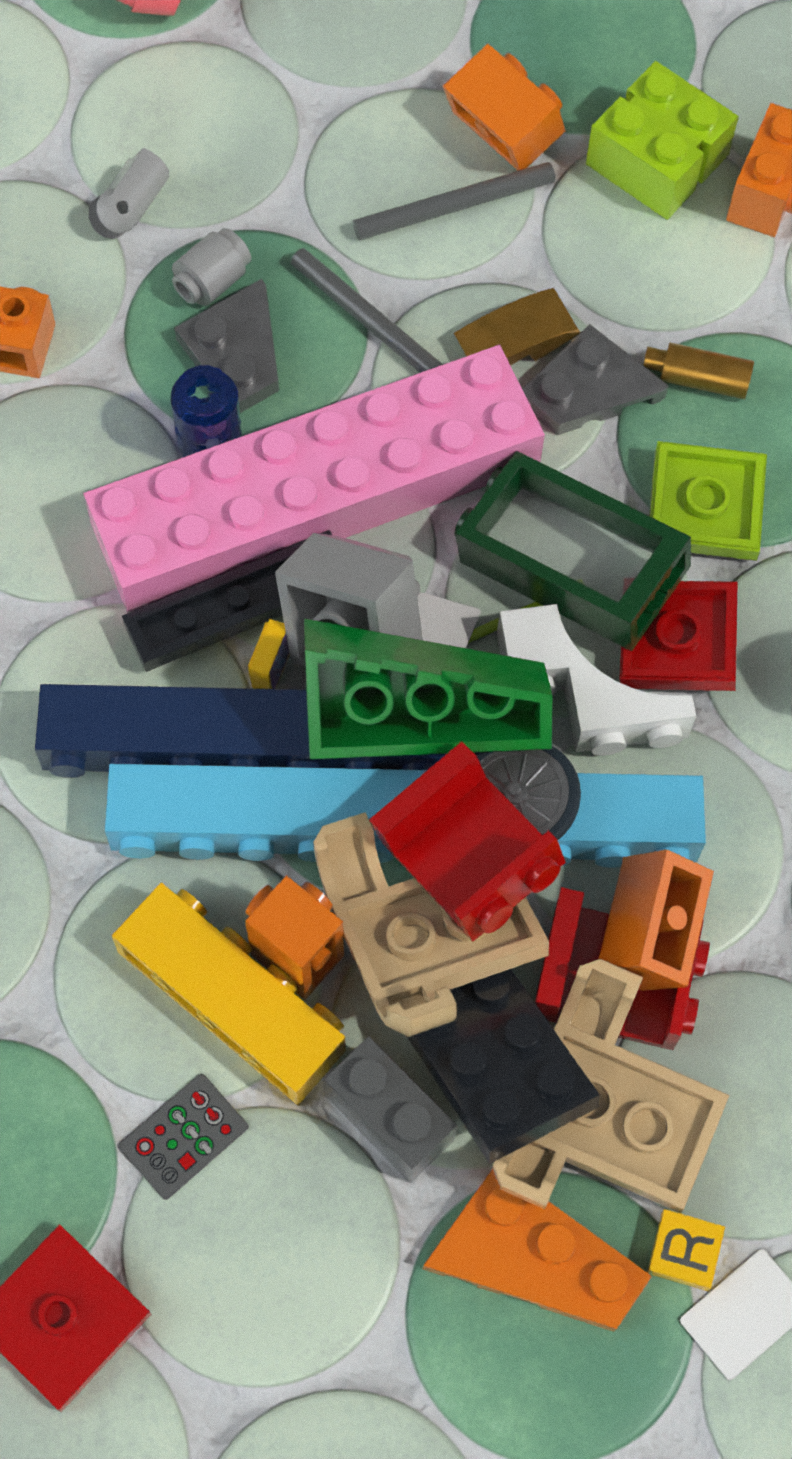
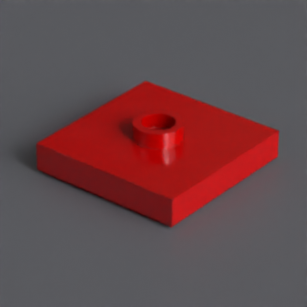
M624 580L623 595L633 580ZM680 581L633 651L631 652L621 646L620 683L634 689L736 691L738 582Z
M59 1224L0 1286V1353L58 1411L62 1412L152 1313Z

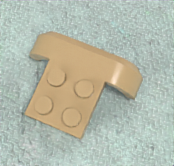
M366 812L322 826L313 842L317 868L326 897L333 905L331 908L333 914L343 921L345 941L375 1008L386 1026L407 1037L455 1021L457 1005L450 989L549 956V941L526 897L513 908L511 917L501 928L489 934L484 932L472 942L414 878L388 886L379 862L374 830Z
M602 959L579 967L554 1031L600 1094L599 1108L495 1161L492 1168L501 1190L545 1209L564 1163L567 1162L678 1213L684 1210L730 1095L615 1045L643 977Z

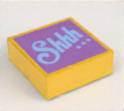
M270 618L268 622H265L248 664L253 689H276L290 655L283 622Z

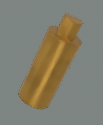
M669 342L667 351L647 346L643 366L647 369L662 372L661 380L664 382L745 400L754 361Z

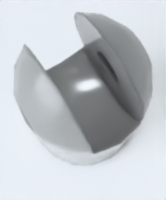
M142 148L132 159L129 158L108 189L91 202L89 220L94 230L105 238L115 239L136 226L169 178V170L165 163L157 155L145 148Z

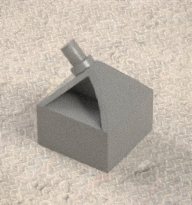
M313 533L275 572L290 658L293 664L306 667L304 618L423 640L417 599L420 593V584L415 580L413 560L410 556L334 535Z

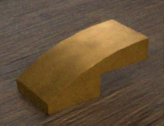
M550 288L504 305L456 331L454 335L466 356L500 345L511 366L527 355H530L536 362L581 332L555 288Z

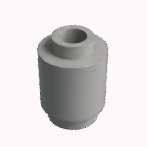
M223 228L218 233L210 232L173 263V286L177 293L188 303L194 304L196 302L202 306H208L245 274V266L251 262L250 251L244 241L230 229Z

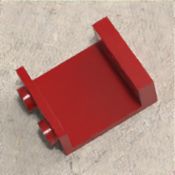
M460 742L369 819L382 844L472 942L484 932L489 934L501 928L511 917L513 908L531 892L538 893L550 886L559 875L560 867L566 863L557 838L549 830L542 835L488 780L478 757L463 742Z
M561 887L549 934V956L544 957L535 997V1004L547 1021L557 1023L579 967L599 959L609 918V913L582 907L585 892ZM703 922L688 987L646 991L638 989L618 1038L674 1050L682 1033L692 1034L699 1006V999L689 997L693 976L703 977L710 949V942L700 940Z

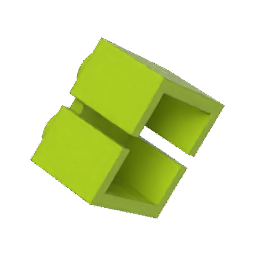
M655 60L627 89L626 98L624 99L620 96L591 126L586 165L668 220L695 192L697 182L702 184L728 157L739 116Z

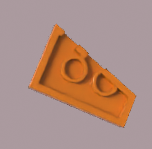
M493 1168L423 1265V1270L477 1285L478 1288L499 1295L502 1293L539 1305L542 1309L612 1332L618 1328L652 1277L548 1201L546 1208L543 1209L501 1190Z

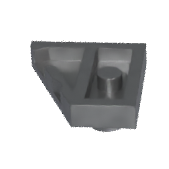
M262 279L175 327L176 340L233 417L279 391L267 289Z
M589 324L533 377L522 390L536 418L556 435L579 429L588 421H603L621 415L622 408L648 399L651 405L661 402L666 397L668 385Z

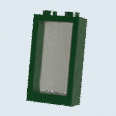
M519 451L514 453L504 468L500 466L494 470L486 484L485 494L474 508L469 507L462 513L454 531L460 563L543 606L557 604L560 615L631 652L691 567V536Z

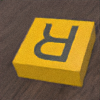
M664 1209L661 1212L647 1273L709 1291L713 1283L725 1226Z

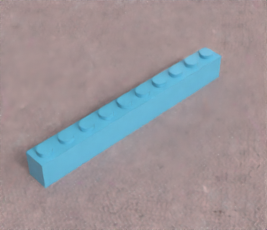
M109 764L105 834L111 851H119L121 855L129 858H149L155 855V851L179 852L180 856L194 860L212 858L214 853H238L239 857L252 861L269 860L274 857V854H298V858L302 860L316 862L313 842L322 826L366 812L368 819H370L427 770ZM577 773L581 788L579 810L569 830L558 840L566 861L564 865L571 863V860H595V864L598 866L618 868L622 865L623 857L666 849L693 862L698 861L706 844L703 776ZM374 830L379 862L391 861L393 855L382 844Z

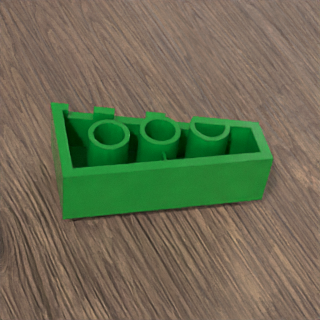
M304 618L310 759L445 754L450 752L460 742H463L472 752L552 749V691L544 662Z

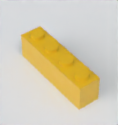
M161 882L111 935L117 952L298 1106L346 1051V1039L341 1033V1030L344 1028L343 1023L324 1005L316 1003L311 1008L294 993L298 986L280 968L271 964L267 969H264L249 956L253 951L251 946L236 931L225 926L220 932L204 918L207 910L193 895L184 889H180L175 894Z

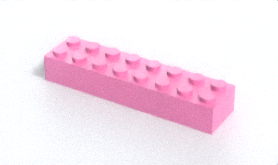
M497 345L83 494L91 526L125 609L129 613L306 540L313 533L320 534L330 530L334 536L347 538L486 487L494 470L500 466L504 468L516 451L541 462L545 434L501 346Z

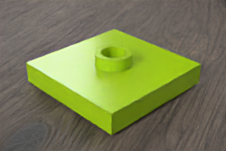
M657 441L649 516L691 536V553L757 561L761 545L767 454Z

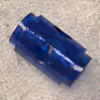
M198 365L186 370L172 387L170 397L177 445L183 457L207 449L206 446L201 444H206L209 439L217 438L219 441H222L219 444L242 437L238 390L231 377L219 368L210 365ZM199 386H207L209 391L216 392L208 393V397L200 399L195 395L192 396Z

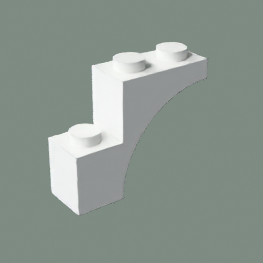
M557 604L500 611L497 629L500 655L545 663L552 695L557 690H564L575 752L592 751L594 755L605 756L621 752L626 746L649 743V746L652 748H666L680 743L683 738L689 737L696 719L692 695L673 696L648 693L626 686L605 675L593 666L573 644L561 621Z

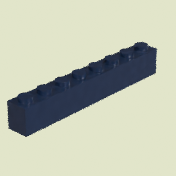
M40 684L35 752L42 770L50 771V773L59 777H81L85 774V771L109 773V764L428 770L447 754L310 759L307 690Z

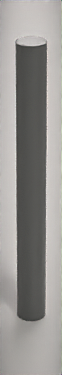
M546 162L353 220L354 231L357 239L363 240L555 182L554 169L550 162Z
M305 248L299 249L291 259V265L419 373L443 365Z

